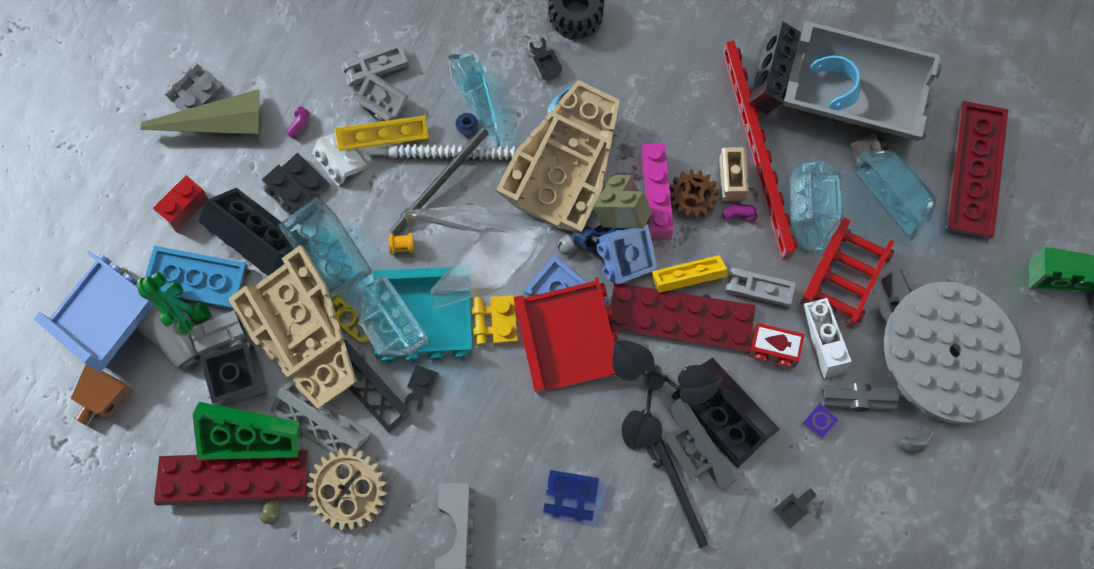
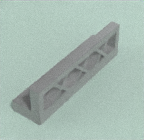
M293 380L279 389L270 412L279 418L299 421L301 433L329 452L335 451L339 456V449H341L339 442H345L355 449L356 455L359 447L368 440L371 432L327 403L317 409L296 387L297 384ZM282 400L289 405L290 413L279 408ZM300 415L308 417L311 426L303 424ZM319 429H326L331 439L322 437Z

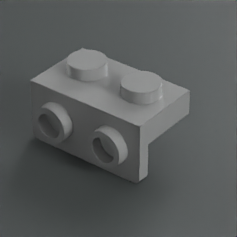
M368 73L359 93H354L351 98L357 101V105L360 108L376 113L375 117L379 120L389 121L398 119L409 96L375 74Z

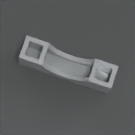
M439 483L438 509L454 521L457 528V537L450 551L435 559V569H472L471 566H467V556H472L473 541H468V531H473L474 516L469 515V508L474 506L475 491L470 490L469 483Z

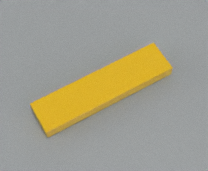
M426 116L334 128L337 151L429 138Z

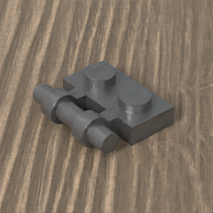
M197 62L190 68L187 67L183 71L184 74L176 81H172L168 85L169 88L163 93L169 100L176 94L179 98L174 104L181 111L208 104L224 90L223 85L207 71L201 77L196 75L202 70V67ZM191 80L194 84L184 91L182 88Z

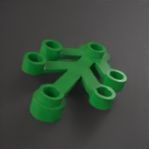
M157 272L151 277H143L137 281L139 295L144 299L151 300L162 313L159 315L160 321L166 327L174 324L177 319L179 322L176 326L181 334L186 335L193 330L192 323L186 319L181 311L187 313L190 320L195 324H202L211 317L209 309L203 303L199 302L192 307L174 298L184 292L182 285L175 280L167 285L165 292L161 291V287L167 284V279L161 272Z

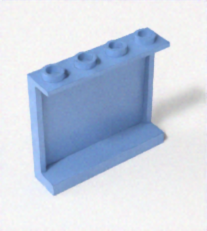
M88 251L87 254L96 260L50 318L39 312L34 320L82 362L101 373L155 304L151 300L144 299L139 295L136 279L127 273L123 276L122 274L125 271L114 263L110 266L112 261L103 254L99 253L96 256Z

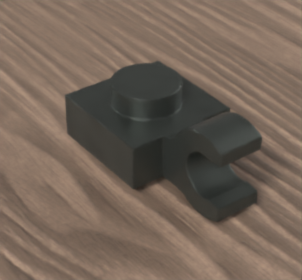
M811 488L798 499L792 493L777 505L773 511L786 527L790 529L809 513L804 506L817 495Z

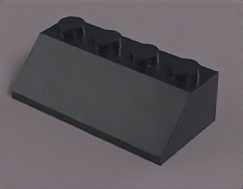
M237 187L207 199L198 221L208 231L219 237L226 245L233 248L267 276L285 264L282 260L283 257L299 245L304 246L306 240Z
M712 357L700 366L706 367L722 377L720 387L714 396L706 402L698 405H688L712 441L739 468L769 441L780 428ZM676 390L671 395L676 401L680 398V390Z

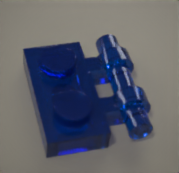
M550 470L546 496L556 498L555 504L544 503L543 513L553 514L552 517L560 518V516L575 518V521L581 522L582 519L592 521L594 511L585 510L584 506L585 502L595 504L599 478ZM563 499L578 501L577 508L562 506Z

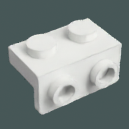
M335 133L319 138L312 151L315 159L337 186L342 185L347 176L363 171L367 165L355 149L337 151Z

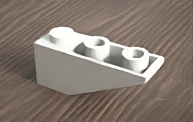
M828 299L805 303L804 308L815 355L824 379L847 374L852 361Z

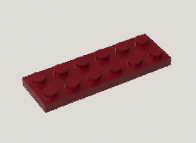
M967 101L961 103L946 231L989 239L995 236L1009 109Z
M614 283L610 305L613 320L609 321L611 330L616 329V332L749 353L756 305L672 291L659 293L658 289Z
M300 450L298 457L201 460H197V455L159 456L154 503L156 506L306 500L309 453L308 450Z

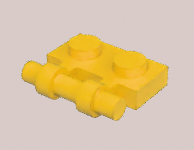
M514 295L490 297L491 306H483L482 297L473 299L472 315L475 316L476 326L473 331L478 346L486 345V337L493 336L494 345L518 343ZM484 316H492V327L485 326Z

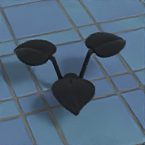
M628 340L614 341L612 366L615 374L626 381L637 380L642 374L648 387L645 414L638 410H633L624 417L622 422V437L630 449L636 450L651 446L661 437L662 425L660 420L655 416H649L652 391L660 389L664 382L670 384L674 389L680 390L681 400L691 405L706 402L714 396L720 387L722 377L700 365L685 367L678 375L679 385L669 379L668 375H663V370L660 366L655 365L654 356L649 349Z

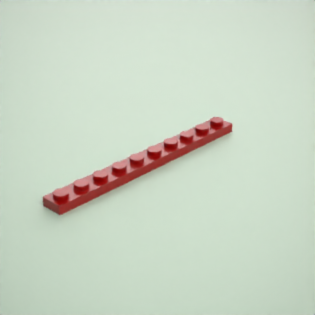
M735 40L725 43L723 55L782 259L790 258L797 248V241L795 236L790 233L789 227L791 222L788 213L785 214L783 209V194L778 192L776 185L778 184V176L776 171H772L770 164L772 163L771 152L766 150V135L764 130L760 129L758 123L760 122L759 111L748 104L752 89L748 88L746 82L748 81L747 70L742 68L741 50L736 47Z

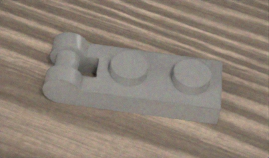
M397 43L346 61L341 67L348 76V85L356 87L365 81L368 73L381 76L409 66L401 43ZM361 67L362 71L356 73L355 70Z
M737 268L729 270L728 277L730 281L726 284L725 288L727 294L740 295L785 307L791 306L795 282ZM739 280H745L746 285H739Z

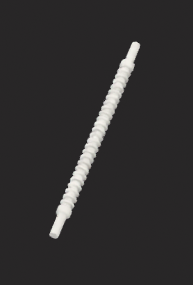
M389 144V146L365 147V154L389 156V158H397V156L403 158L407 156L409 159L410 156H413L416 159L417 156H420L423 159V156H426L429 159L430 156H433L436 159L439 156L440 159H443L445 156L447 159L449 157L454 159L463 149V146L460 145L459 148H456V145H454L453 148H450L447 145L446 148H443V145H440L437 148L434 145L431 148L430 145H427V147H423V145L417 147L414 144L413 147H410L408 144L407 147H404L401 144L398 147L397 144ZM480 146L475 148L466 159L468 160L469 157H473V160H475L476 157H479L482 160L483 157H486V160H488L489 157H492L495 160L498 157L499 160H502L504 157L508 160L513 158L517 149L515 146L512 149H509L508 146H506V149H502V146L499 149H496L495 146L491 149L489 146H486V148Z

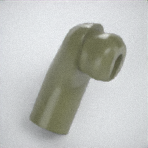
M263 501L264 506L259 517L264 524H270L277 518L280 507L279 501Z

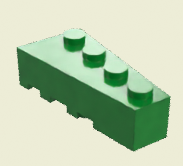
M1043 247L1028 262L1029 289L1079 293L1094 292V255Z
M198 402L192 414L197 460L298 457L302 445L299 421L204 402Z

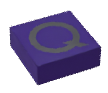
M819 404L803 424L822 439L838 419Z

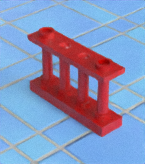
M842 216L803 294L800 304L804 305L805 303L827 298L830 307L851 317L847 327L852 328L856 322L861 323L866 313L863 307L884 263H889L895 252L891 249L895 241L890 239L885 248L851 233V230L848 229L851 220ZM848 241L879 256L880 258L875 268L842 253V249L838 248L840 242ZM831 261H839L870 276L866 287L864 288L833 273L832 269L828 268ZM821 281H830L860 296L861 298L856 308L823 293L822 289L819 288Z

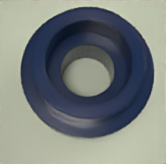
M471 113L461 114L455 123L457 131L463 135H472L477 131L479 125L478 119ZM464 121H470L471 124L468 125V126H465V125H463V122H464Z

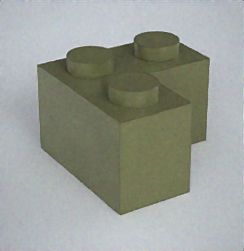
M611 175L593 205L601 226L605 228L643 229L652 214L644 192L638 191L632 175Z

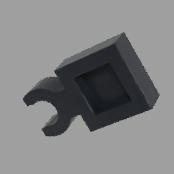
M542 37L540 38V48L534 47L532 42L529 43L530 52L535 55L532 57V62L541 80L562 72V66L554 50L546 51V40Z
M416 365L407 385V388L412 390V393L406 396L405 405L408 407L411 400L416 399L419 401L417 410L421 411L424 406L423 395L431 396L439 373Z

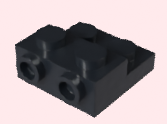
M296 153L282 167L278 164L261 179L264 184L262 189L271 198L275 196L279 200L278 205L286 213L290 211L294 216L300 214L330 187L329 182L299 153Z

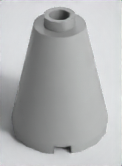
M155 308L143 318L137 329L177 368L182 366L184 369L189 368L197 362L195 358L198 356L190 332L186 335L181 334L176 326L179 322L177 319L171 326H164L159 318V315L162 313L158 308Z

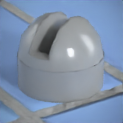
M568 235L564 236L558 243V250L563 255H571L578 250Z

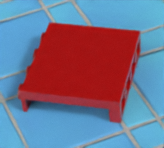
M595 277V281L526 298L523 295L513 297L532 382L537 394L616 375L612 366L614 341L618 340L616 329L611 330L609 321L613 320L611 307H605L603 298L608 297L605 283H600L598 277Z

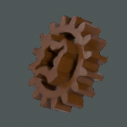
M690 169L689 175L682 171L680 179L674 177V184H670L669 188L671 192L670 198L673 200L671 208L678 207L677 215L684 212L685 219L693 215L694 219L697 220L699 214L705 218L708 214L707 210L709 212L714 211V205H717L719 200L716 197L719 195V189H714L717 184L716 181H709L710 174L704 177L702 176V170H699L698 174H694L693 169ZM683 186V192L679 195L678 190ZM706 194H709V200L705 203L704 197H706Z

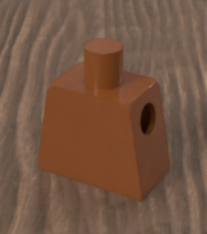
M86 364L71 395V400L81 406L73 419L85 426L94 414L107 419L133 389L106 372L101 371L100 373Z

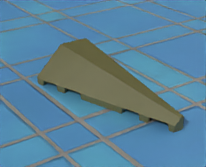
M260 90L250 91L141 122L140 130L259 135Z

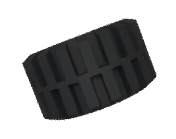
M548 0L549 22L552 23L555 31L559 29V34L562 36L568 34V38L577 36V39H580L585 34L588 37L591 35V30L595 32L598 29V25L602 23L604 0ZM572 2H579L584 4L587 9L583 12L574 13L568 11L565 6Z

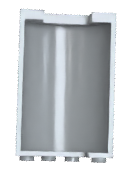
M805 21L782 106L915 141L924 140L928 132V126L925 125L927 115H924V110L929 107L931 95L928 94L930 85L934 78H939L942 70V65L939 64L941 55ZM834 55L845 57L854 63L858 68L860 76V96L855 104L842 110L829 108V104L833 99L850 92L856 84L851 78L842 73L834 71L812 72L810 66L817 59Z

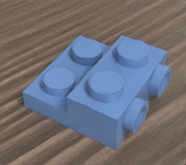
M648 224L643 229L629 228L617 230L599 237L600 243L597 245L599 255L604 258L605 266L602 271L604 277L609 282L621 284L658 269Z

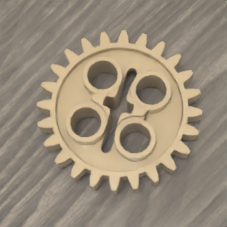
M343 448L339 449V456L335 451L329 452L330 459L326 456L321 457L323 465H314L318 472L309 473V476L314 479V482L307 483L306 485L313 488V492L307 494L308 497H314V501L309 506L317 505L318 509L314 514H324L321 522L324 523L330 519L331 528L339 523L340 530H344L348 523L350 530L356 529V522L360 527L365 526V519L369 522L374 520L372 513H381L377 505L386 504L381 499V496L388 494L387 491L382 490V486L388 484V481H381L380 479L385 474V471L377 472L376 469L380 466V463L372 465V455L364 459L363 450L355 455L354 448H350L348 454H346ZM343 464L348 466L350 470L347 478H344L340 473V468ZM357 471H361L360 476L349 487L351 493L343 495L338 506L334 507V503L336 502V500L339 499L346 490L344 485L350 484L355 478ZM363 479L370 485L367 493L362 492L360 489V482ZM328 485L333 486L335 489L333 498L326 495V487ZM347 500H351L355 505L353 513H349L345 508Z

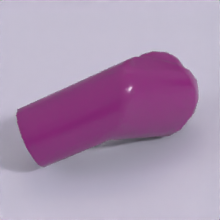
M302 106L295 109L294 116L297 118L285 131L293 139L302 131L310 118V112Z
M737 203L721 212L726 222L739 215L745 216V219L749 222L756 220L758 217L757 209L753 205Z

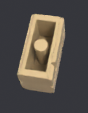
M722 148L719 157L722 201H745L749 192L746 148Z

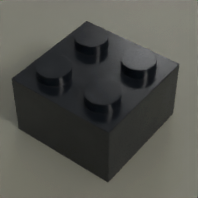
M241 343L200 356L212 404L223 406L266 392L255 346L250 343Z

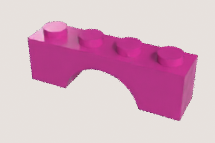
M665 143L642 144L640 152L641 172L644 179L646 199L652 210V214L646 224H648L652 241L671 240L674 228Z

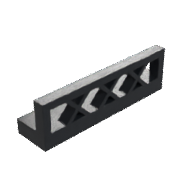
M345 339L344 343L352 368L354 365L358 370L354 371V374L365 377V388H358L352 385L348 389L388 433H391L411 415L410 410ZM369 383H370L374 388H368ZM368 392H378L381 395V405H370L367 402ZM384 400H385L390 406H385V405H384ZM374 409H380V415ZM394 410L399 417L388 425L383 420V411Z

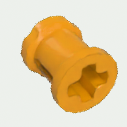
M413 233L404 236L389 234L390 255H394L395 252H410V254H414Z

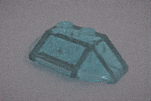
M821 159L798 164L789 178L791 223L804 252L826 248L829 240L843 220L841 174Z
M385 274L364 287V297L360 306L358 323L380 357L410 356L430 343V340Z

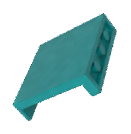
M469 266L373 271L376 345L374 355L376 360H380L382 363L395 362V359L415 362L419 361V358H429V360L438 361L442 360L443 357L453 356V359L461 360L466 359L467 356H473Z

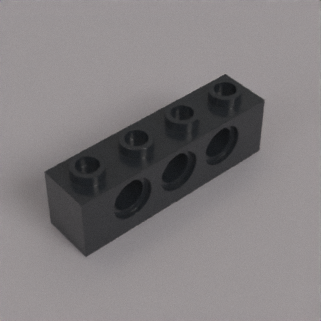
M784 21L775 26L766 35L748 103L765 114H769L784 102L801 34L799 30Z

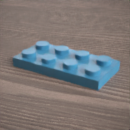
M154 246L145 278L161 272L167 279V284L161 287V291L165 292L167 285L175 280L182 285L184 292L174 298L234 310L228 299L241 290L247 264Z

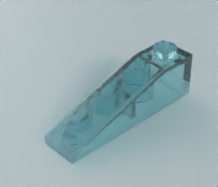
M451 54L448 56L450 77L482 127L489 132L488 136L495 147L498 148L500 146V136L485 77L486 68L481 60H476L473 54Z

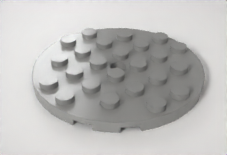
M956 282L929 283L906 295L889 316L884 334V352L889 372H893L899 384L897 387L909 402L913 401L918 407L923 409L922 412L924 414L951 424H972L999 413L1015 396L1023 372L1021 344L1010 319L991 298L982 292ZM950 346H953L960 353L957 358L953 357L950 353Z

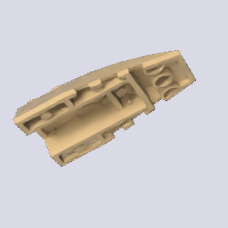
M578 80L555 108L548 113L540 125L532 131L525 142L517 148L496 192L515 208L556 228L581 233L593 210V205L602 191L620 100Z
M299 245L282 258L285 263L283 266L256 286L243 287L228 300L252 341L266 351L265 354L282 368L281 371L297 384L296 387L318 409L357 381L327 286L303 245Z

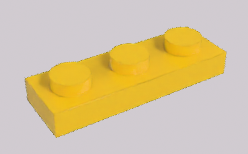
M720 255L652 271V279L659 293L728 276L727 268Z

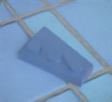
M553 256L523 292L534 296L587 282L556 256ZM604 297L603 299L606 306L609 301Z

